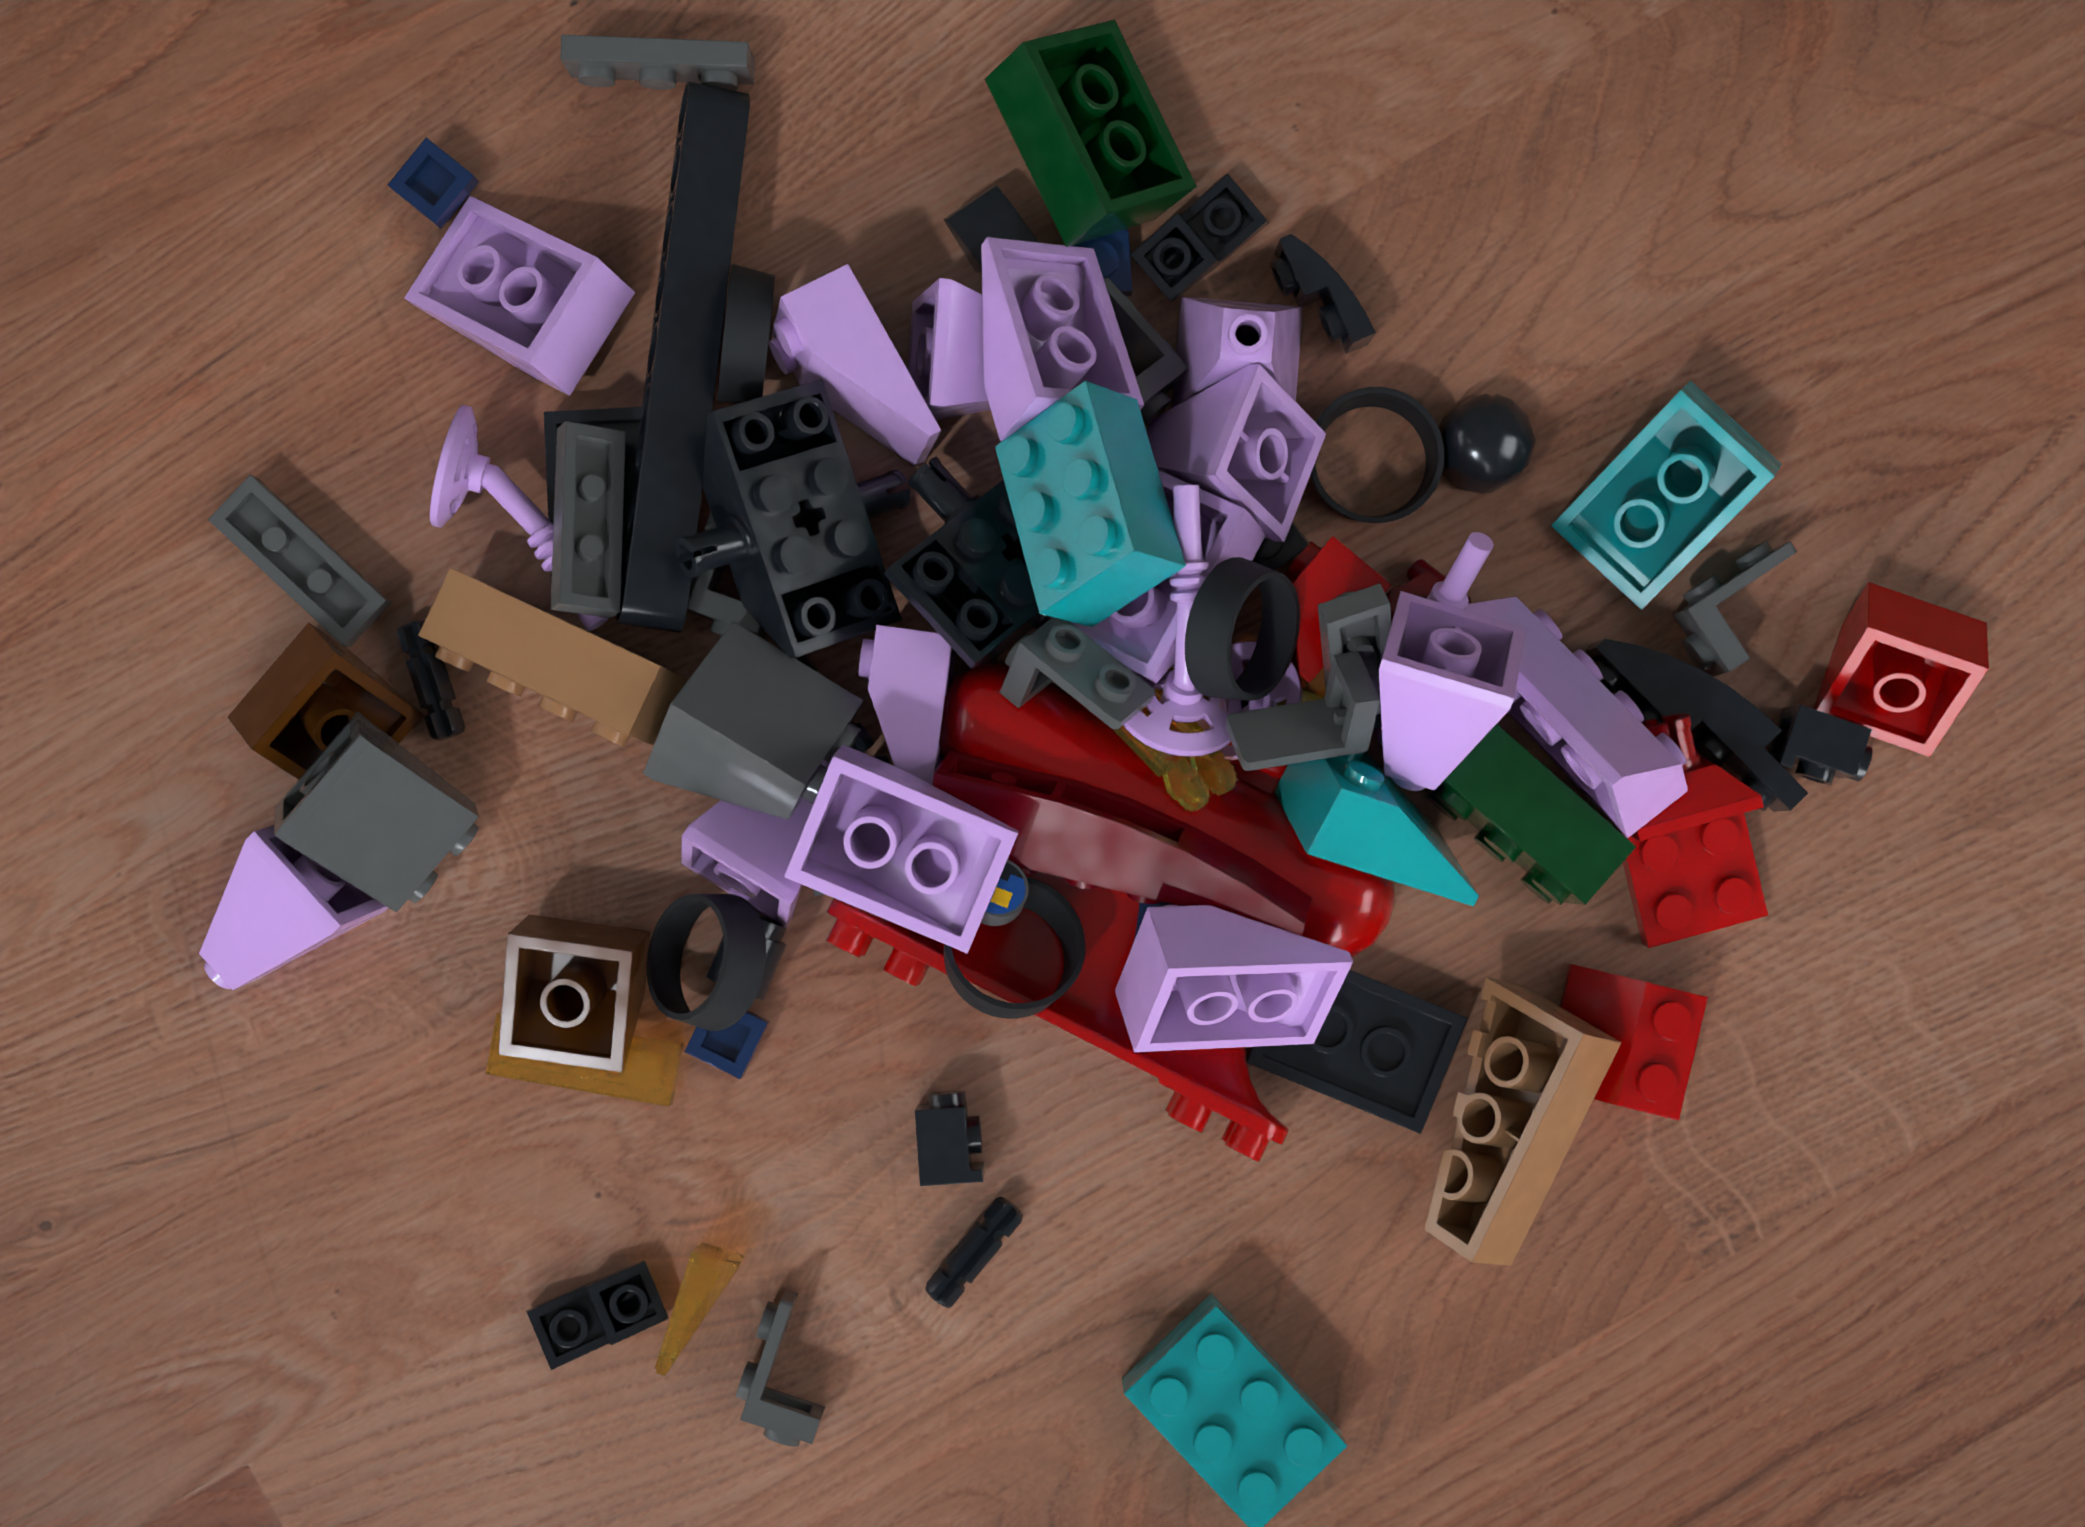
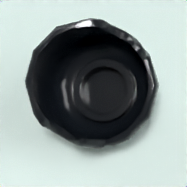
M1486 393L1474 396L1458 405L1442 419L1438 426L1444 444L1442 474L1458 489L1481 494L1493 492L1513 481L1529 465L1536 441L1528 415L1512 399L1499 394L1491 396Z

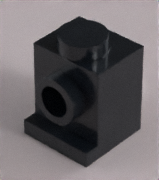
M1803 705L1782 709L1777 724L1782 731L1772 740L1768 752L1784 769L1792 768L1793 764H1797L1795 771L1797 776L1825 785H1832L1834 777L1849 778L1857 782L1863 779L1873 754L1872 747L1867 745L1872 729Z
M965 1091L929 1093V1104H918L915 1109L920 1186L983 1182L985 1175L984 1162L971 1163V1154L982 1153L980 1115L968 1116Z

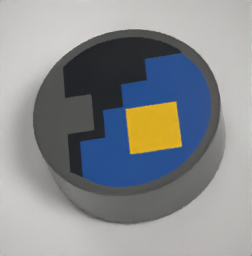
M1008 859L981 921L982 924L1000 926L1010 923L1021 913L1029 893L1027 878L1019 866Z

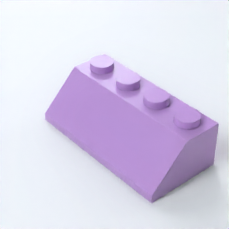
M1517 597L1470 603L1467 605L1466 611L1527 628L1515 696L1507 713L1626 838L1633 835L1688 791L1682 767L1687 761L1679 747L1664 733H1660L1655 737L1641 723L1644 721V716L1626 693L1619 690L1613 695L1600 682L1603 676L1594 661L1581 649L1572 653L1560 641L1562 634L1559 628L1543 610L1538 609L1532 613Z

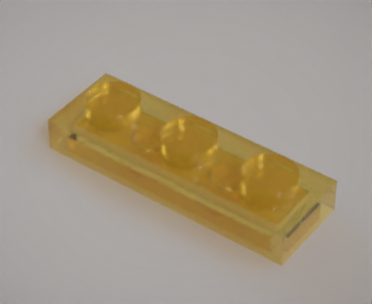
M502 1011L496 1013L485 1074L668 1107L673 1104L684 1043L634 1035L623 1072L498 1055Z

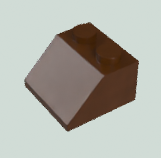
M308 622L229 714L228 719L253 751L296 779H299L357 711L397 743H400L423 717V713L355 654Z
M529 914L508 933L498 1055L623 1072L645 994L646 962L651 931Z

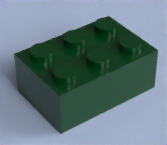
M1115 19L1022 42L984 79L1066 247L1156 220L1197 187Z
M1498 724L1487 733L1447 778L1427 796L1428 800L1451 820L1456 821L1458 818L1464 821L1468 820L1477 828L1479 832L1474 837V840L1492 857L1501 863L1507 859L1519 865L1526 872L1520 879L1521 882L1547 904H1550L1553 900L1559 905L1563 903L1586 905L1636 848L1631 841Z

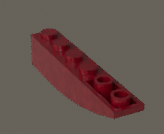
M953 751L947 753L934 772L933 786L1019 831L1008 860L1019 866L1024 874L1042 872L1063 877L1068 884L1082 889L1109 888L1125 892L1132 900L1144 904L1166 902L1179 906L1210 905L1294 934H1303L1312 897L1254 859L1187 823L1137 801L1075 780Z

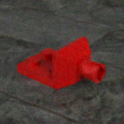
M1689 713L1661 716L1663 722L1661 724H1657L1656 719H1650L1642 723L1655 737L1660 733L1666 734L1682 751L1687 761L1682 767L1688 789L1685 794L1627 838L1636 848L1625 859L1623 867L1641 941L1647 948L1769 916L1744 814L1764 808L1762 797L1759 793L1716 764L1700 758L1699 753L1696 752L1690 727L1692 722ZM1613 824V826L1622 834V832Z

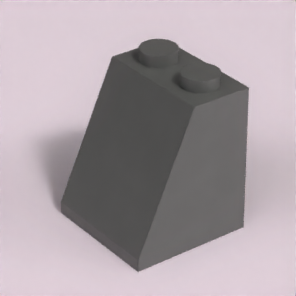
M733 621L671 702L643 774L657 782L789 820L802 799L814 804L828 770L825 766L830 758L834 756L842 745L852 748L862 730L852 723L864 700L795 658L790 659L785 652Z
M357 711L275 806L274 835L393 911L398 912L408 899L413 903H417L430 890L438 877V874L433 870L448 852L457 856L468 846L479 829L474 824L479 815L473 801Z

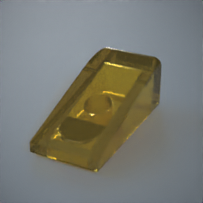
M704 1242L697 1245L691 1252L654 1369H657V1374L663 1376L667 1374L743 1262L744 1255Z

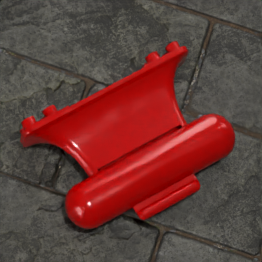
M998 660L972 669L968 667L950 681L947 695L945 696L939 740V755L942 761L949 751L1075 780L1137 801L1187 823L1254 859L1312 897L1303 934L1300 936L1348 951L1351 957L1358 955L1373 945L1388 926L1396 901L1394 881L1324 860L1305 852L1280 801L1274 793L1287 765L1246 771L1242 769L1238 759H1219L1208 754L1201 756H1177L1158 751L1135 738L1124 725L1117 730L1110 728L1065 690L1053 683H1050L1018 708L1000 694L1010 667L1005 662ZM1154 689L1155 696L1160 702L1163 690ZM1146 707L1141 710L1146 717L1151 714ZM1171 722L1169 730L1185 733L1181 723ZM1042 872L1025 874L1026 877L1049 885L1070 903L1080 919L1086 943L1084 963L1074 984L1049 1007L1034 1015L1157 1077L1160 1084L1174 1091L1165 1111L1168 1112V1116L1202 1133L1213 1111L1230 1119L1221 1139L1226 1142V1146L1257 1162H1260L1270 1140L1282 1145L1289 1129L1260 1100L1250 1079L1245 1057V1047L1134 1052L1115 989L1134 942L1139 902L1129 898L1125 892L1109 888L1082 889L1068 884L1063 877ZM833 898L826 912L837 919L826 939L827 942L859 958L861 956L865 957L874 938L894 947L883 970L916 987L921 984L929 966L947 975L944 965L943 943ZM1026 908L1022 909L1017 918L1004 925L990 926L980 923L968 954L951 947L958 968L969 982L1010 1003H1029L1044 999L1054 993L1062 978L1064 955L1058 936L1042 917Z

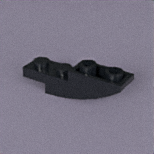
M1603 639L1591 644L1584 651L1602 673L1603 679L1600 682L1611 693L1615 694L1621 690L1634 701L1644 716V721L1641 723L1650 719H1656L1657 724L1663 723L1661 716L1689 713L1692 722L1690 726L1691 731L1694 730L1698 734L1694 739L1697 748L1714 764L1722 766L1726 763L1742 779V783L1759 793L1764 808H1760V810L1765 811L1769 807L1773 812L1791 811L1808 794L1765 749L1782 730L1761 710L1728 685L1701 669L1677 658L1635 644Z

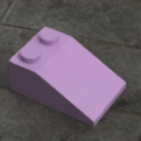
M469 196L404 298L412 305L528 375L570 396L635 292L598 257Z
M987 237L981 245L984 389L1000 441L1005 440L1085 380L1137 399L1141 409L1144 406V402L1094 249Z
M846 264L781 296L775 322L773 323L772 336L774 339L769 341V346L782 372L786 375L793 372L800 386L822 379L831 408L912 466L915 467L925 462L941 429L850 266Z
M1158 470L1174 523L1173 486L1191 484ZM1200 489L1202 560L1209 562V569L1203 571L1202 575L1208 576L1218 564L1232 557H1242L1252 561L1266 536L1261 526L1245 508ZM1176 573L1094 627L1071 623L1132 672L1157 684L1175 662L1177 602L1170 600V593L1177 591V588L1170 585V578L1176 576Z
M876 625L875 639H863L859 662V676L863 677L864 681H869L868 691L894 766L932 785L934 772L942 762L939 755L940 732L945 696L947 695L949 683L953 679L956 652L939 633Z
M842 745L832 757L784 877L968 954L1019 831L903 769Z
M1210 905L1147 907L1116 986L1115 994L1134 1052L1314 1044L1352 966L1353 960L1348 951Z

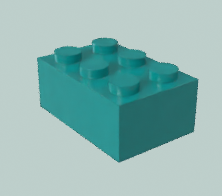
M1085 380L995 446L1039 614L1094 627L1186 566L1137 399Z
M1212 1293L1122 1377L1124 1395L1248 1527H1263L1348 1446L1340 1429Z

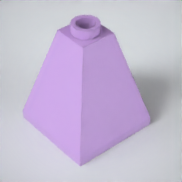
M945 278L936 280L912 302L908 372L935 420L991 410L984 389L982 294L952 279Z
M1181 297L1176 353L1186 363L1188 369L1173 386L1172 408L1249 364H1260L1296 402L1303 306Z
M1260 364L1245 366L1150 421L1146 431L1158 470L1191 485H1199L1200 489L1245 508L1261 526L1262 531L1266 535L1265 538L1273 542H1285L1326 436L1321 427Z
M1400 591L1379 667L1385 776L1391 777L1400 787L1413 791L1425 788L1435 790L1510 710L1515 696L1527 628Z
M832 757L830 758V760H829L828 763L826 764V766H825L826 768L829 767L830 762H831V760H832ZM802 799L789 820L720 800L688 825L682 834L681 864L725 892L741 896L757 912L787 927L793 918L803 885L785 878L784 875L813 804Z
M274 825L254 831L245 840L199 954L206 961L204 969L209 978L222 988L235 990L378 916L389 907L284 843L274 835Z

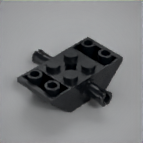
M822 379L718 409L707 414L702 484L716 528L691 536L679 537L675 544L676 557L698 550L702 552V555L679 563L684 574L692 578L699 576L703 572L729 564L744 608L790 659L875 630L876 625L887 626L902 620L889 579L884 575L886 570L868 518L909 506L911 501L910 488L891 495L886 493L887 489L908 483L902 472L895 469L856 483Z
M937 456L930 459L928 464L925 463L920 467L907 484L917 491L945 523L941 528L888 567L884 575L972 669L994 661L1033 628L1039 629L1053 617L1039 614L1004 479L981 497L978 494L972 497L941 464Z

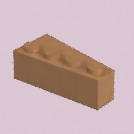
M453 568L449 569L418 636L439 645L435 655L436 658L467 672H470L475 662L491 670L486 680L488 683L521 697L525 687L543 695L538 705L540 708L573 722L577 712L595 720L591 732L623 747H626L630 737L654 746L671 702L689 680Z
M1486 977L1480 999L1487 1002L1480 1031L1473 1029L1467 1055L1473 1056L1465 1093H1457L1452 1116L1457 1117L1456 1130L1451 1149L1443 1151L1424 1230L1472 1263L1512 1266L1622 1042L1525 986Z

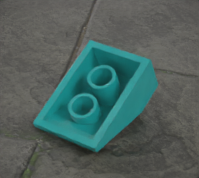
M1690 380L1551 526L1642 610L1775 477L1782 463Z
M1368 752L1287 765L1274 793L1307 854L1470 906L1475 905L1479 895L1440 832L1390 777L1384 775V770Z

